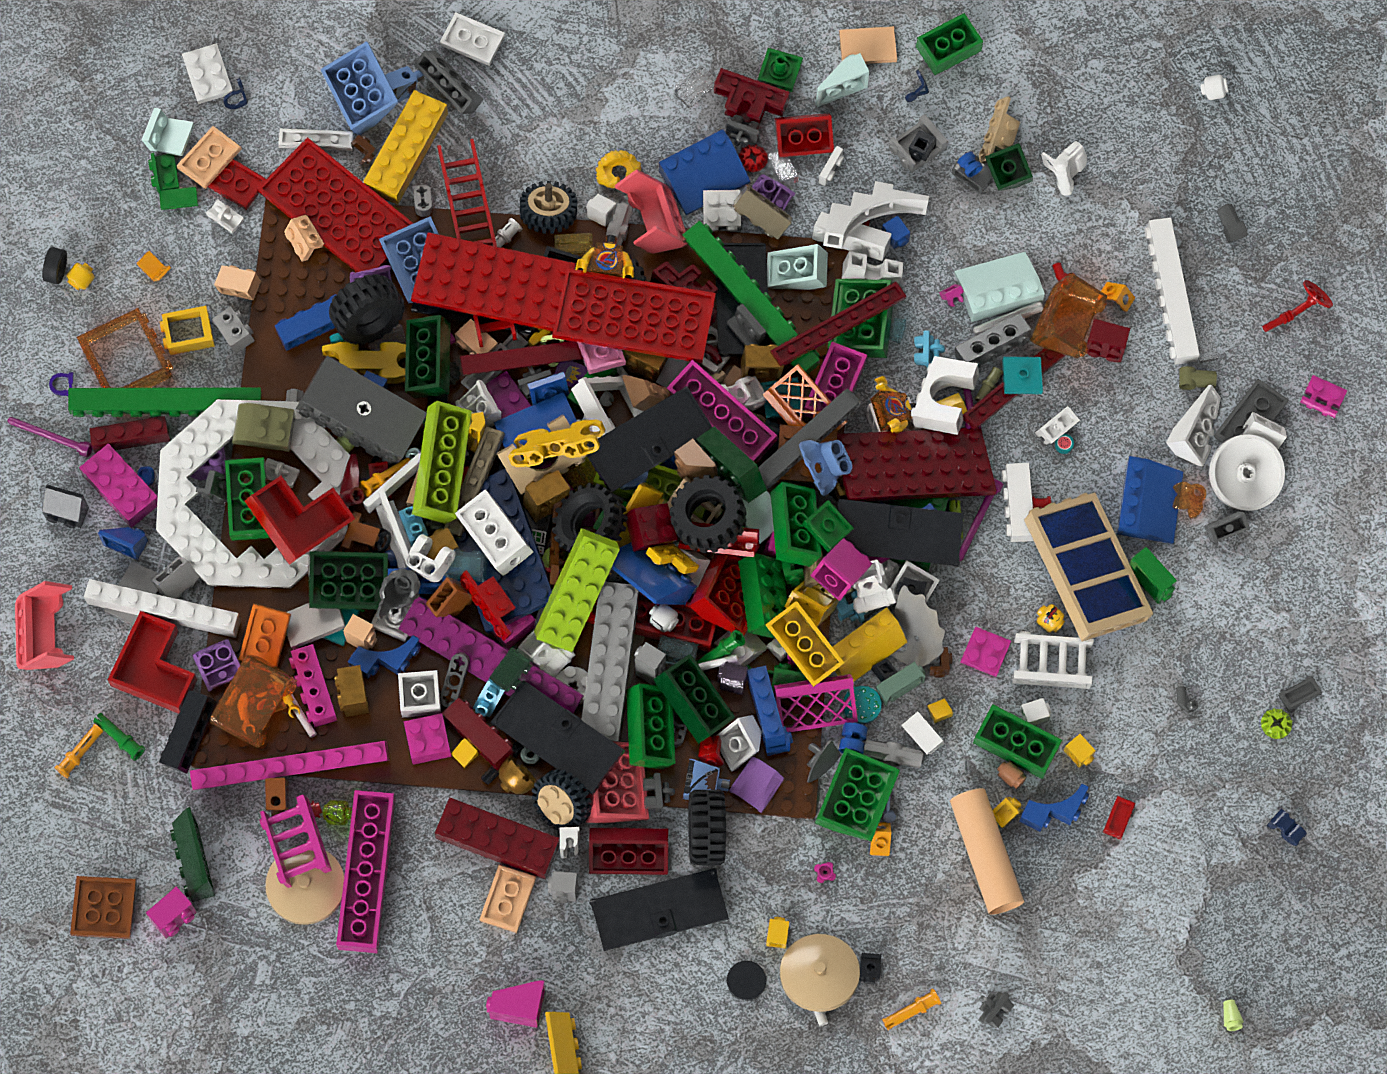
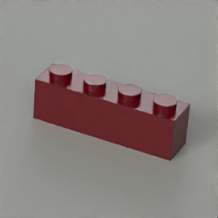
M165 416L89 428L91 445L95 454L108 443L114 450L170 442L169 427Z
M460 698L456 699L442 712L444 720L463 739L466 738L478 750V753L498 771L501 764L510 755L514 756L512 743L506 738L503 740L499 736V731L494 726L489 727L486 724V719L480 713L476 714L473 712V707L466 700L463 702Z

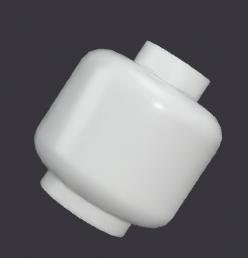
M1220 74L1205 77L1204 84H1201L1202 95H1206L1208 100L1224 98L1226 93L1229 92L1227 79L1223 78Z
M667 604L655 605L649 613L651 615L650 623L661 632H671L679 621L677 619L678 613Z

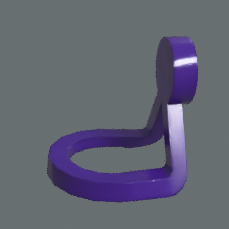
M74 372L53 375L49 381L51 392L60 396H68V390H56L53 387V381L58 377H68L69 388H72Z

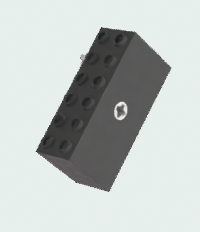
M326 356L320 364L296 407L301 416L314 419L317 425L324 428L328 427L336 436H343L349 439V443L352 445L363 447L369 455L382 458V461L388 462L390 466L396 465L404 457L427 415L425 411L329 356Z

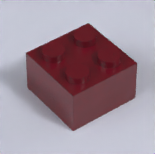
M1094 318L1084 353L1095 358H1106L1114 363L1121 362L1131 328Z
M668 503L634 508L624 514L628 517L626 524L634 552L647 550L649 547L671 544L678 540L670 520L671 515Z

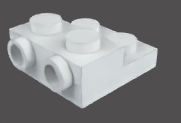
M703 190V225L707 223L712 231H719V228H726V231H737V228H741V215L733 207L734 200L740 194V190Z

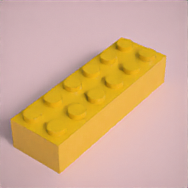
M414 90L363 181L364 184L383 199L398 205L448 115L447 104Z

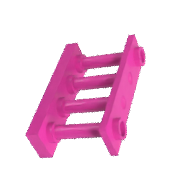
M304 794L296 797L298 804L294 808L269 817L265 811L260 812V825L263 830H266L279 871L276 873L280 884H284L287 888L292 887L289 878L311 869L317 868L324 873L332 871L310 801ZM298 814L302 815L304 822H301L302 825L275 835L273 824ZM303 832L308 833L309 840H307V843L281 853L278 842ZM308 850L314 851L315 858H313V861L288 871L286 870L284 860Z

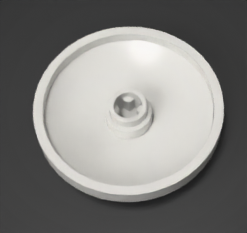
M1238 435L1226 440L1217 448L1210 462L1209 478L1213 491L1224 504L1236 510L1252 511L1269 505L1279 495L1284 484L1285 467L1279 451L1268 440L1256 435Z

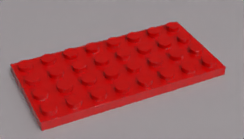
M308 137L257 188V191L289 218L293 219L307 215L322 239L323 246L355 272L383 266L388 261V258L379 239L414 224Z
M428 232L411 302L553 331L566 269H575V263Z
M567 268L552 338L703 363L716 293L587 271L585 273L582 270Z

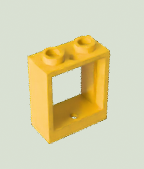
M206 305L162 314L163 321H159L161 332H165L166 338H163V345L165 350H169L170 355L215 347ZM201 317L204 337L172 343L169 323Z
M804 580L791 592L784 607L788 608L797 601L816 627H818L834 612L839 600L820 584L811 588L805 586Z

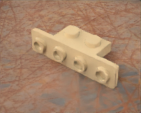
M1008 96L999 99L994 106L995 111L989 121L990 126L984 137L983 147L979 152V161L983 164L987 163L985 156L992 154L994 149L1000 151L1014 144L1020 121L1006 114L1011 100Z

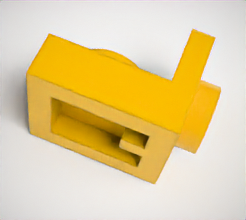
M537 328L540 332H535L530 337L529 347L541 345V338L551 335L552 331Z
M1006 797L993 809L996 822L1004 828L1018 814L1023 812L1021 803L1014 797Z

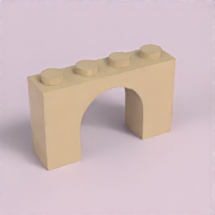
M564 415L547 423L551 432L570 428ZM514 444L497 453L520 494L525 492V487L530 482H537L545 474L553 473L557 470L562 475L569 470V466L581 464L585 461L584 457H586L584 455L569 458L565 455H560L550 467L534 469L511 465L508 455L513 449H516ZM520 455L514 456L517 461L523 460Z

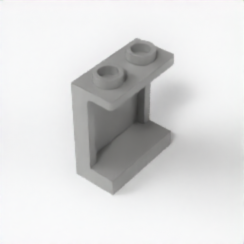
M924 114L912 128L896 139L894 137L890 139L889 150L893 155L899 157L905 169H909L913 173L947 149L948 141ZM919 130L936 137V147L932 150L926 162L923 160L920 162L915 161L909 154V146Z

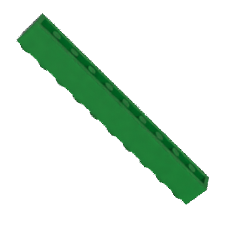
M699 220L682 234L686 243L740 305L743 304L766 330V336L774 345L779 346L798 335L795 332V325L790 320L786 321L783 318V311L778 306L774 307L770 303L772 299L766 292L763 294L759 290L760 285L754 278L751 280L747 276L748 271L742 264L739 266L735 262L736 257L731 251L726 252L723 248L725 245L719 237L714 238L711 234L713 231L707 223L703 225ZM814 349L790 362L793 367L799 364L809 374L821 364L819 359L821 356Z
M261 387L68 388V411L73 417H84L85 415L104 417V414H111L112 417H123V414H131V417H142V414H150L151 417H161V414H169L170 417H180L181 414H188L189 417H198L217 399L262 401Z

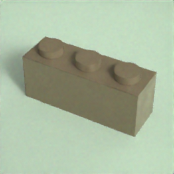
M748 184L734 200V210L739 215L748 217L754 226L763 228L764 232L771 238L774 236L776 239H779L792 222V217Z

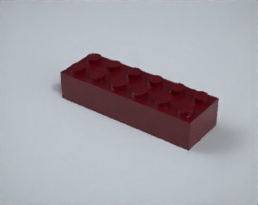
M450 797L435 830V837L440 841L545 880L560 846V838Z

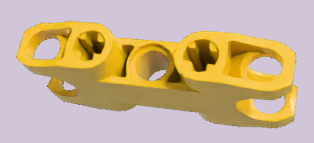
M338 342L322 346L324 356L337 358L341 364L360 375H365L366 371H369L387 379L388 384L405 382V368H401L398 363L401 359L406 358V344L384 342L380 344V351H359L358 344L355 345L349 342Z
M595 419L577 421L572 423L570 428L552 432L546 429L532 430L515 438L514 443L517 449H513L509 453L508 458L511 465L515 467H530L541 464L544 458L554 456L581 457L596 452L599 449L600 443L597 438L605 433V427L602 421ZM595 425L599 427L600 431L591 432L589 427ZM520 440H527V443L522 445ZM589 441H591L594 443L595 446L588 447L586 445ZM523 455L524 460L517 461L514 456Z

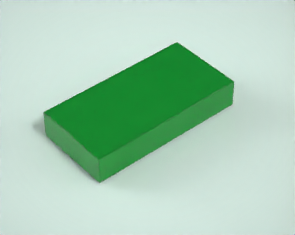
M196 187L159 191L161 210L198 206Z

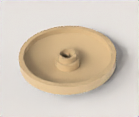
M308 850L284 860L286 870L288 871L313 861V858H315L314 851ZM326 851L332 871L324 873L317 868L289 878L292 885L290 888L280 884L276 875L279 872L276 862L272 863L267 873L265 887L267 898L279 916L295 924L308 925L318 923L336 911L342 900L344 873L339 862L332 854Z
M813 934L797 940L787 949L781 961L780 980L783 990L796 1005L810 1011H830L844 1005L853 996L859 984L860 967L854 951L844 941L831 935Z

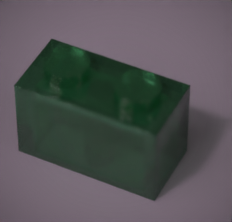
M512 646L489 679L506 692L512 689L515 691L522 682L519 680L522 675H527L532 669L533 665L531 663L534 659L517 646Z

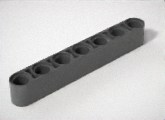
M849 389L844 390L758 467L766 489L774 485L803 458L799 448L801 442L813 440L820 443L860 407L862 402Z

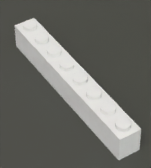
M1171 218L1149 220L1145 228V236L1150 241L1148 251L1149 255L1153 256L1152 270L1153 273L1156 272L1157 279H1155L1156 289L1160 290L1159 305L1164 310V313H1162L1163 323L1167 324L1166 339L1171 344L1169 348L1170 358H1174L1175 365L1197 362L1199 350Z
M89 579L84 598L89 605L139 615L140 611L172 624L236 638L241 623V618L236 612Z

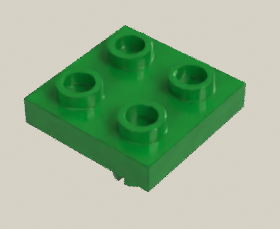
M768 48L757 81L793 92L803 57Z

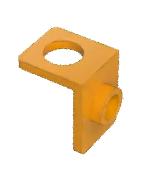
M147 251L136 263L153 281H159L171 269L170 266H164L150 251Z
M1106 282L1098 295L1101 299L1116 301L1124 312L1128 311L1135 300V296L1126 285ZM1127 294L1128 302L1124 305L1123 297Z
M879 822L878 826L886 828L876 829L870 843V855L889 856L891 823Z

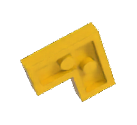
M674 544L649 547L646 552L655 564L672 563L683 574L697 572L699 568L696 562Z

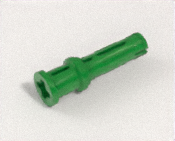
M734 630L728 638L720 640L717 647L697 660V664L719 659L725 654L731 655L735 648L738 646L742 647L745 644L743 634L738 630Z
M103 713L97 715L99 719L94 718L93 722L118 743L119 749L125 750L133 761H136L143 755L145 747L137 744L133 740V736L123 733Z

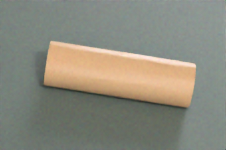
M984 788L973 789L953 797L950 800V804L988 913L994 915L1019 907L1024 903V899L986 790Z

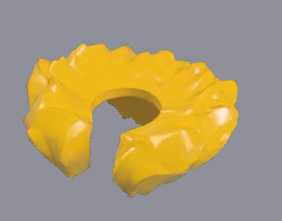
M610 151L598 161L596 179L600 185L615 188V185L620 182L619 176L615 177L612 174V169L615 166L625 167L627 177L637 169L641 171V163L637 161L633 154H629L627 151Z

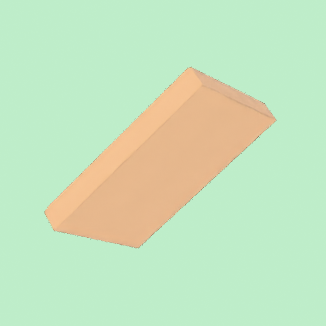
M894 26L839 30L842 61L849 55L861 53L865 64L897 62Z
M212 126L177 164V168L206 189L242 148Z
M499 865L479 920L517 933L532 893L536 876Z

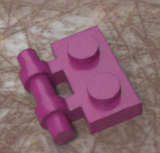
M1312 375L1304 392L1311 397L1309 399L1303 396L1300 403L1306 405L1308 409L1313 408L1322 412V415L1326 417L1329 415L1335 418L1338 411L1331 407L1340 408L1347 390ZM1318 399V400L1323 401V402H1325V403H1327V404H1326V406H1325V405H1323V404H1320V403L1316 402L1315 400Z

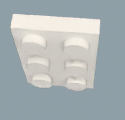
M455 12L440 41V46L490 66L505 38V33Z
M217 43L182 54L198 104L224 97L233 91Z

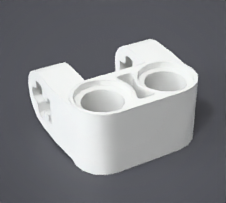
M422 534L416 539L407 555L406 565L416 574L429 581L438 582L451 566L456 553L445 546L439 551L435 560L426 557L431 549L433 540ZM435 568V571L430 574V571Z

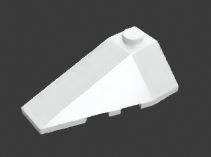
M1212 385L1207 386L1176 424L1166 442L1176 456L1198 466H1204L1210 453L1211 446L1209 445L1210 436L1214 435V429H1212L1213 420L1217 418L1221 399Z

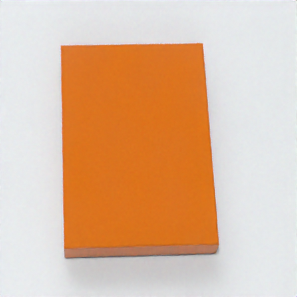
M254 603L238 660L277 670L291 614Z

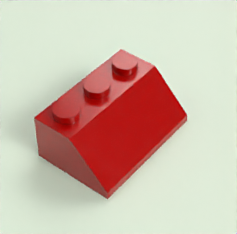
M830 113L775 118L779 157L833 153L834 143Z

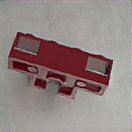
M720 68L714 82V93L728 98L725 103L726 111L724 115L730 117L739 115L747 123L755 121L760 124L765 111L783 117L789 103L790 92Z
M666 261L653 270L650 280L653 283L716 294L718 292V288L710 280L703 287L696 281L701 277L702 272L694 264L678 273ZM713 308L710 326L714 324L717 310Z

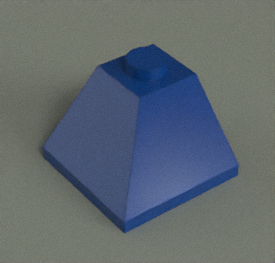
M124 527L104 529L98 532L103 546L137 561L148 542L145 532L139 528Z

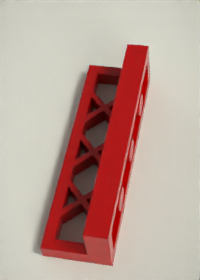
M692 522L694 525L699 527H710L715 525ZM742 527L744 531L741 536H736L737 541L734 544L730 542L728 544L729 548L725 550L719 548L718 552L715 553L754 557L759 548V529ZM680 539L678 549L692 550L689 545L686 546Z

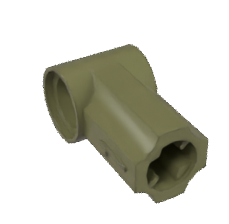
M1190 366L1179 368L1180 389L1207 388L1208 385L1216 388V371L1196 370V368Z

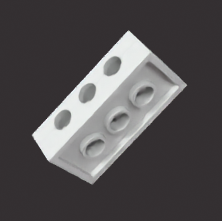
M486 490L482 491L455 513L502 576L506 575L534 553L494 498Z

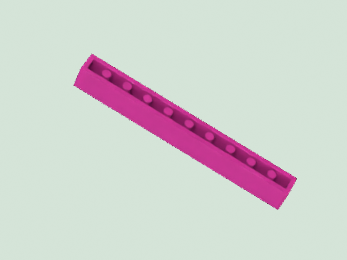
M387 741L190 770L192 790H200L265 780V778H278L390 761Z

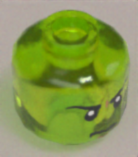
M330 800L323 807V819L329 825L345 826L349 819H351L352 807L345 800Z

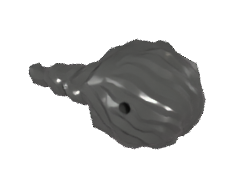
M401 568L392 571L384 578L379 592L381 601L376 614L378 619H382L391 609H400L418 599L419 589L422 584L413 570Z

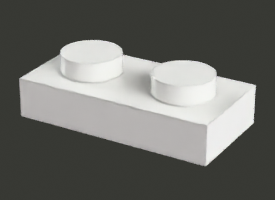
M836 146L819 175V184L826 186L828 181L831 182L836 173L834 171L837 166L840 167L844 160L842 148Z

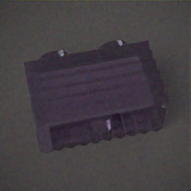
M728 661L725 662L724 666H720L717 676L720 689L743 695L747 681V666L743 667V665L732 664V662L728 663Z

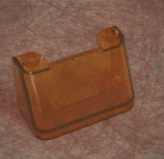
M1072 272L1069 273L1051 289L1030 341L1037 346L1073 358L1084 357L1088 351L1087 343L1084 339L1093 317L1098 312L1102 313L1105 309L1107 295Z
M248 655L241 663L214 710L210 723L259 748L267 740L264 729L283 696L293 694L298 680L263 658Z

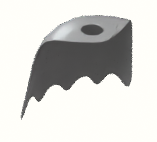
M904 585L900 590L893 616L899 622L906 637L907 650L903 653L896 651L891 656L907 665L915 661L917 666L921 665L924 667L943 653L942 642L945 630L939 626L937 611L927 606L925 596L923 594L913 595ZM916 635L919 637L918 642H916L914 636Z

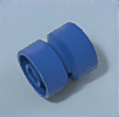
M844 723L841 734L844 738L840 739L839 752L843 754L846 747L863 754L865 747L863 741L866 740L868 728L858 723Z

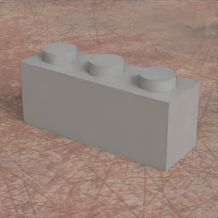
M646 642L643 647L639 646L634 654V667L638 677L656 686L657 684L653 679L666 671V654Z

